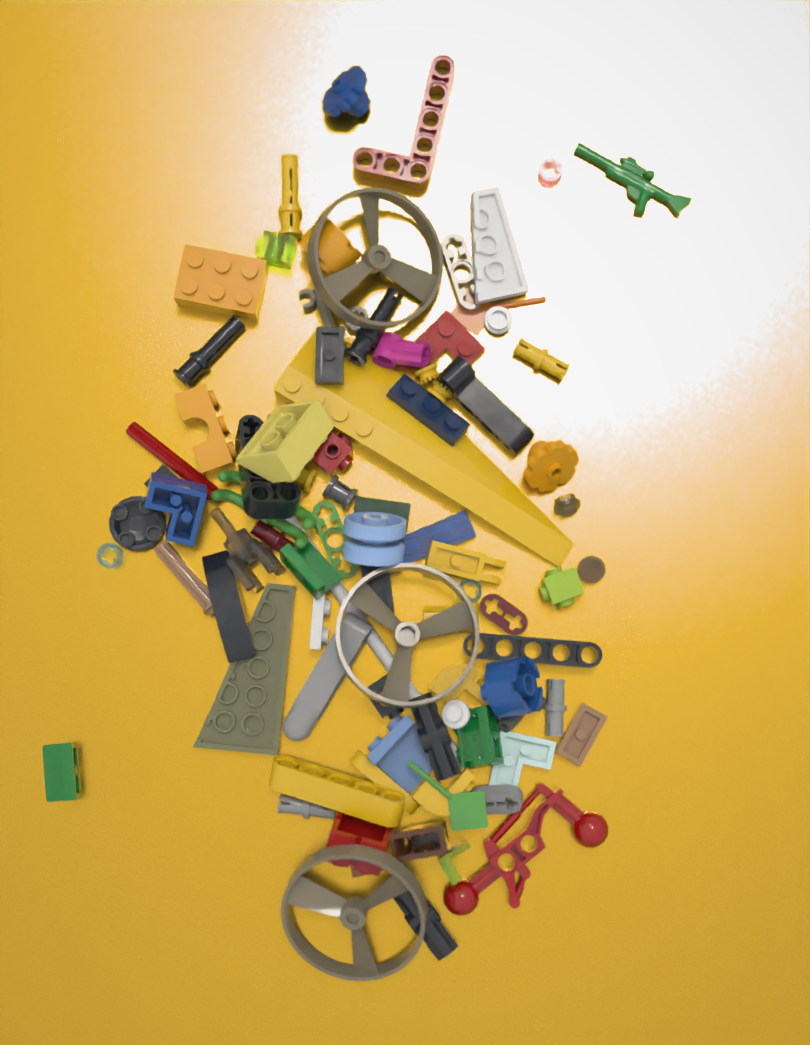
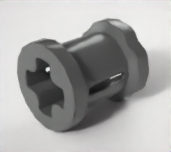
M334 475L322 496L325 498L330 497L341 504L344 510H347L359 490L350 488L339 480V476Z

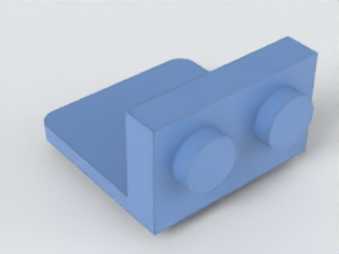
M406 714L403 718L397 715L387 726L390 732L386 737L382 739L378 736L368 746L367 749L371 753L367 758L374 764H377L407 793H410L422 782L423 778L407 766V761H412L426 774H429L433 769L427 753L425 754L417 733L418 726Z

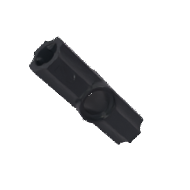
M429 692L409 701H420L434 696ZM436 702L422 707L411 708L418 726L417 733L425 754L427 753L437 781L460 774L459 766L450 745L452 741L446 724L441 720Z
M407 891L393 899L405 914L404 918L418 936L421 928L420 914L415 899L410 891ZM426 898L428 920L423 940L438 961L452 953L458 947V944L442 924V919Z

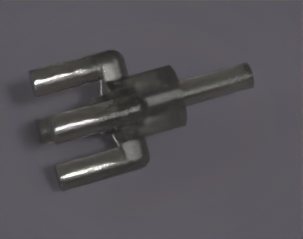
M220 507L211 511L210 514L227 536L223 545L231 556L227 558L226 563L247 592L253 590L256 594L264 589L263 584L250 568L258 561H260L269 574L274 572L276 576H279L286 571L265 542H259L256 538H252L245 528L237 531Z

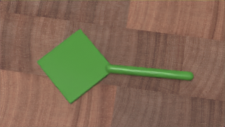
M407 761V766L448 798L452 831L488 827L484 790L451 794L412 761Z

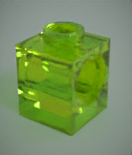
M264 230L262 238H257L255 253L258 254V259L267 260L268 265L292 270L298 248L297 237Z

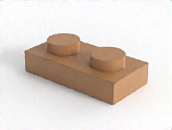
M582 703L555 753L581 766L608 717Z

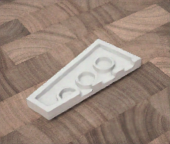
M499 187L474 191L470 195L475 305L526 294L529 291Z

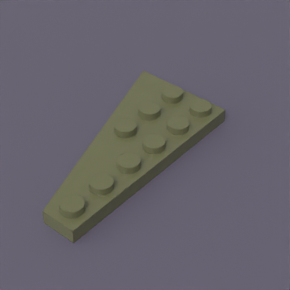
M267 583L248 626L256 656L230 664L193 747L279 755L296 586Z

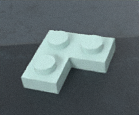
M500 730L504 764L492 766L488 785H515L518 787L523 764L551 770L556 747L555 741L510 731L505 733Z

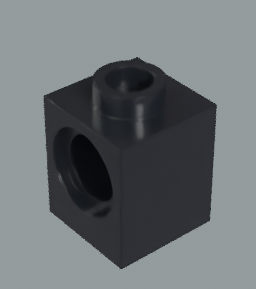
M388 674L367 688L379 695L383 691ZM369 698L382 718L388 715L391 720L405 711L403 708L384 707L379 702Z

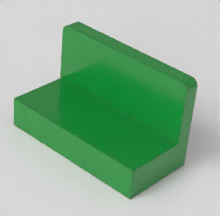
M310 541L303 549L292 547L289 543L280 549L281 562L316 600L341 581V575Z
M77 742L44 745L42 752L46 801L81 799Z

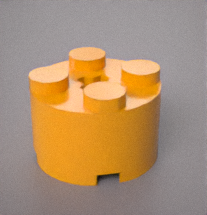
M327 218L320 233L318 254L320 267L330 276L353 265L361 257L362 253ZM313 226L301 237L302 240L298 243L306 253Z

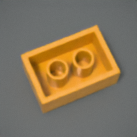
M185 244L173 298L179 306L258 321L269 273L267 260Z

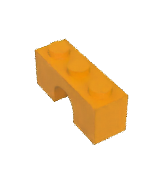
M202 384L174 394L177 407L185 425L203 422L209 427L208 438L203 443L192 447L201 474L206 477L236 466L233 459L237 457L233 441L227 442L224 432L229 430L224 416L218 417L215 406L219 405V401L214 389L209 391L206 384Z

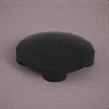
M130 496L121 500L112 508L109 518V530L113 539L121 547L131 551H144L154 546L162 537L165 529L164 515L162 511L145 508V497Z

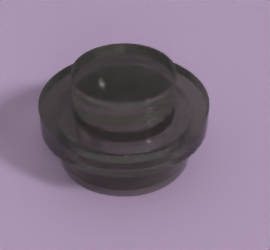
M565 494L554 500L555 507L553 509L556 515L569 517L578 512L577 509L581 506L580 499L576 498L575 494Z
M589 555L580 560L577 572L584 582L596 583L604 577L606 567L601 558Z

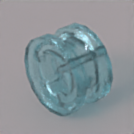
M106 543L99 547L97 560L101 566L114 569L123 562L124 554L119 546L113 543ZM110 548L112 552L117 553V559L113 558L114 562L111 564L108 560L103 559V554H107L106 550Z
M468 578L462 580L459 584L461 588L465 584H468L470 587L476 586L477 591L474 593L477 596L473 599L470 596L468 597L472 603L477 602L482 595L480 583Z

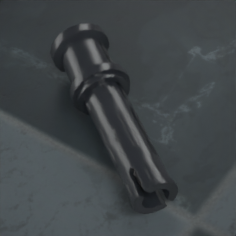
M388 287L369 320L387 322L398 303L402 300L403 295L399 292L396 296L395 294L398 290ZM358 329L350 348L345 349V357L356 365L364 366L369 352L378 345V335L382 330Z
M232 315L198 351L189 354L190 358L179 369L175 368L172 371L174 375L191 389L193 387L192 383L203 371L207 372L209 370L210 363L246 328L245 325Z

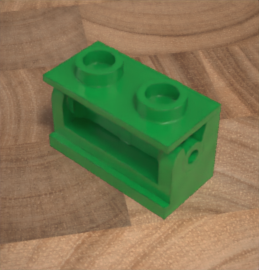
M488 705L469 708L470 719L468 723L460 729H454L456 735H458L459 742L457 758L462 768L477 769L504 764L498 719L493 710Z

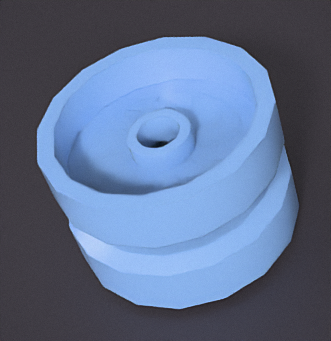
M356 512L345 515L343 532L350 538L343 541L342 558L351 563L367 566H391L404 561L405 545L399 540L405 537L406 519L395 514L382 512Z

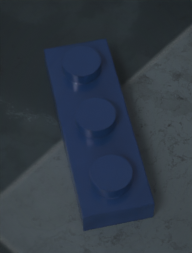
M405 373L386 395L452 447L470 426V423Z

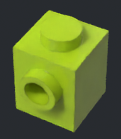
M559 566L546 571L547 577L541 580L543 585L539 586L544 602L549 601L551 606L558 604L559 609L574 604V597L585 593L575 566L566 570H562V567Z

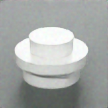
M493 307L485 315V326L494 334H503L512 325V315L504 307Z
M460 700L449 701L442 711L443 721L448 727L453 729L464 727L470 719L468 705Z

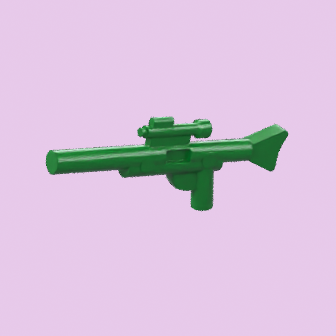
M580 142L574 150L576 154L607 170L605 172L606 175L628 187L627 195L634 201H637L634 213L638 215H644L648 200L652 196L666 203L676 216H679L682 209L692 201L691 197L671 194L641 177L643 174L647 179L652 180L655 172L636 164L638 160L629 155L627 158L621 156L620 161L623 163L621 166Z

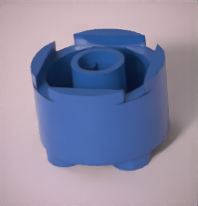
M515 657L490 662L486 665L485 684H482L480 688L481 696L484 701L489 702L497 719L530 714L540 709L543 700V688L537 687L536 678H541L537 666L529 657Z

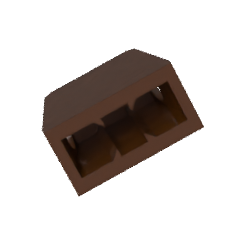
M445 820L410 826L388 834L392 857L400 862L445 855L451 849ZM405 837L408 841V849H406L404 845Z

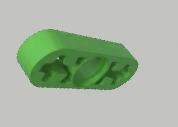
M320 501L314 506L312 514L316 518V527L331 565L342 578H351L357 573L358 564L353 563L354 565L350 566L351 572L345 573L344 570H338L341 560L339 555L333 558L332 553L341 552L343 543L341 546L333 548L327 542V538L332 532L341 533L344 540L348 538L343 532L344 526L333 503ZM320 508L332 509L333 513L329 515L331 523L333 525L335 522H338L339 526L330 527L323 532L322 527H327L323 518L318 519L317 517L321 513Z

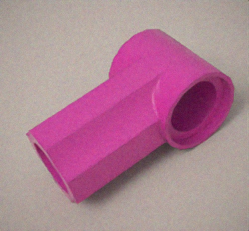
M383 332L375 348L372 361L378 366L387 369L394 368L396 364L424 368V366L429 364L431 347L427 342L403 340L402 337L395 333Z

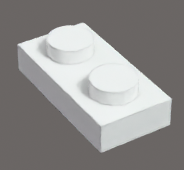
M326 593L318 600L313 597L309 647L311 650H322V644L328 645L329 628L324 627V617L330 616L331 600L326 599Z

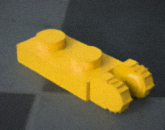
M434 540L430 542L425 561L426 566L444 573L479 582L484 580L500 584L502 578L493 574H483L484 563L499 568L505 567L506 561L487 557V554Z

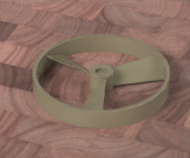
M362 188L349 192L330 204L320 214L309 236L307 261L309 273L316 291L324 303L337 316L355 326L372 330L397 327L420 315L431 304L439 290L443 275V253L437 232L426 214L414 202L397 192L383 188ZM359 197L371 248L363 252L361 261L324 278L318 254L319 238L323 224L331 211L339 203ZM379 199L398 206L416 222L428 244L431 257V273L391 257L389 249L379 244ZM380 271L420 300L421 303L404 319L379 322L353 313L339 301L369 273Z
M416 563L384 566L359 580L344 599L335 627L336 652L346 676L358 690L369 698L392 707H422L446 697L468 675L475 661L479 646L478 619L467 594L452 578L443 572ZM395 571L420 572L445 583L457 594L462 602L417 624L411 621L401 622L370 588L367 582L380 575ZM349 602L394 632V641L397 649L381 696L369 690L355 677L344 658L340 642V625L342 615ZM472 629L473 643L470 659L459 679L439 695L425 700L409 701L412 648L418 643L419 639Z
M343 844L319 850L308 856L297 866L289 879L282 898L281 919L285 934L292 947L310 965L336 978L351 981H370L398 972L414 958L424 938L428 920V908L421 885L404 864L391 855L372 847ZM337 859H354L375 864L393 875L364 900L360 897L345 899L304 877L302 874L323 862ZM410 891L420 914V933L411 947L393 960L376 965L363 929L368 911L383 902ZM290 905L340 918L342 925L351 930L353 965L333 960L313 948L298 931L291 915Z

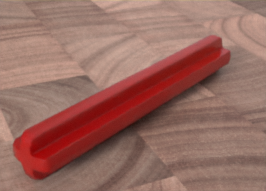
M132 422L125 431L127 435L184 480L207 485V498L211 499V493L218 490L215 484L137 422Z

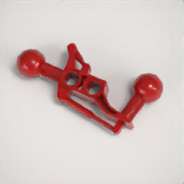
M543 783L538 784L537 789L522 804L520 811L512 813L496 832L484 841L483 846L490 863L471 879H456L447 885L443 894V902L447 910L458 916L472 913L478 906L479 894L499 877H502L507 885L510 907L518 908L525 888L523 886L526 879L531 875L530 870L525 864L546 848L540 834L543 817L550 808H553L573 826L572 832L575 840L587 848H595L605 842L609 831L607 821L597 812L581 811L562 794L564 791L559 787L551 791ZM542 793L546 798L533 808L525 828L499 848L496 843L515 824L536 797ZM527 835L533 836L536 840L535 847L530 851L523 850L520 845L521 839ZM503 854H511L514 858L513 865L507 869L501 868L498 865L499 857ZM518 871L521 878L515 887V872Z

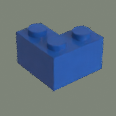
M151 472L145 496V508L170 513L166 528V541L194 547L207 497V485Z

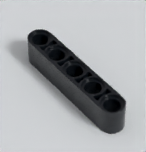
M473 633L468 635L463 642V651L469 658L471 652L468 649V641L473 638ZM479 633V639L483 642L484 647L482 652L476 655L475 659L500 661L515 657H527L524 649L528 643L538 645L539 655L532 660L535 664L592 668L601 662L603 655L600 646L592 642ZM505 640L510 643L512 650L508 656H501L497 653L496 645L499 641ZM557 645H562L567 649L568 655L563 661L556 660L553 656V649ZM586 647L592 648L595 652L596 657L592 663H586L581 658V652Z

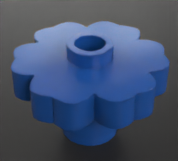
M353 65L348 71H342L333 80L331 87L325 91L321 101L323 104L322 109L334 117H337L342 111H347L350 115H355L356 117L364 115L372 103L371 99H369V94L365 91L366 84L368 83L367 73L359 65Z

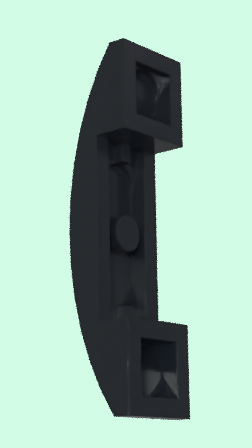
M229 549L202 557L209 595L228 662L232 663L256 656Z

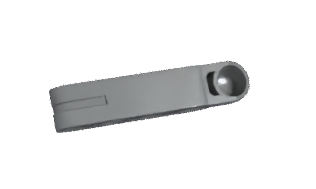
M351 612L345 615L340 625L341 648L349 668H351L374 627L366 621H362ZM335 633L284 720L283 732L292 741H301L312 733L346 676L337 656Z

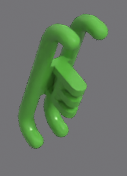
M224 470L218 474V479L221 482L233 481L240 484L239 471ZM218 489L211 493L213 501L226 500L243 509L242 495L228 489ZM298 505L295 515L304 520L302 522L304 529H312L316 524L315 516L308 509ZM261 519L264 523H269L295 538V547L297 549H303L308 544L307 534L284 519Z

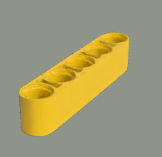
M278 755L273 759L268 784L272 790L381 826L394 828L400 825L406 796L402 792L291 756Z

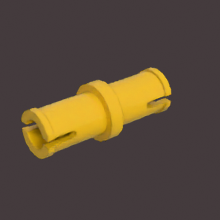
M522 338L519 340V344L516 345L513 351L514 355L534 365L533 368L537 370L541 368L559 378V380L563 379L570 364H566L548 354L549 350L545 348L541 350Z

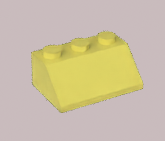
M318 399L278 405L235 460L241 466L272 483L292 482L300 476L301 470L314 457L318 447L327 440V435L335 425Z

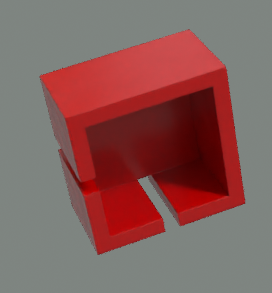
M337 812L326 848L336 845L354 844L372 847L387 853L390 843L388 834L393 832V828ZM337 859L327 861L337 867L348 868L349 865H352L354 870H358L365 875L379 876L382 869L375 864L361 860Z

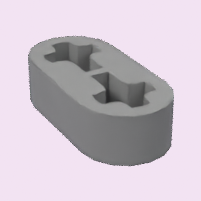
M515 785L476 786L471 790V792L484 790L487 815L512 814L520 811L522 808L523 792Z

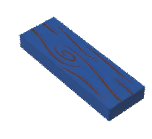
M466 510L406 534L404 538L399 540L405 545L404 561L402 563H413L427 557L431 540L454 546L476 537Z

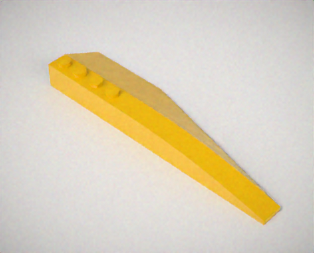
M316 330L312 333L273 388L278 397L290 404L318 399L335 425L332 430L342 433L353 443L461 509L466 510V512L556 567L562 565L574 543L465 433L452 447L386 396L392 386L401 378L402 375L393 369L378 366L372 361V356L369 354L366 357L367 362L364 366L356 365L345 357L344 385H316ZM347 342V348H350L352 344Z

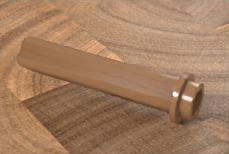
M167 541L158 544L154 549L155 554L204 609V615L208 614L210 617L215 615L209 590Z

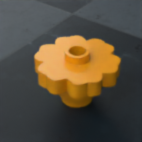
M544 440L537 441L528 451L527 464L529 466L524 469L523 474L532 488L537 487L540 492L553 491L558 484L567 483L570 477L575 474L574 466L579 462L578 454L571 444L566 445L562 440L550 442Z

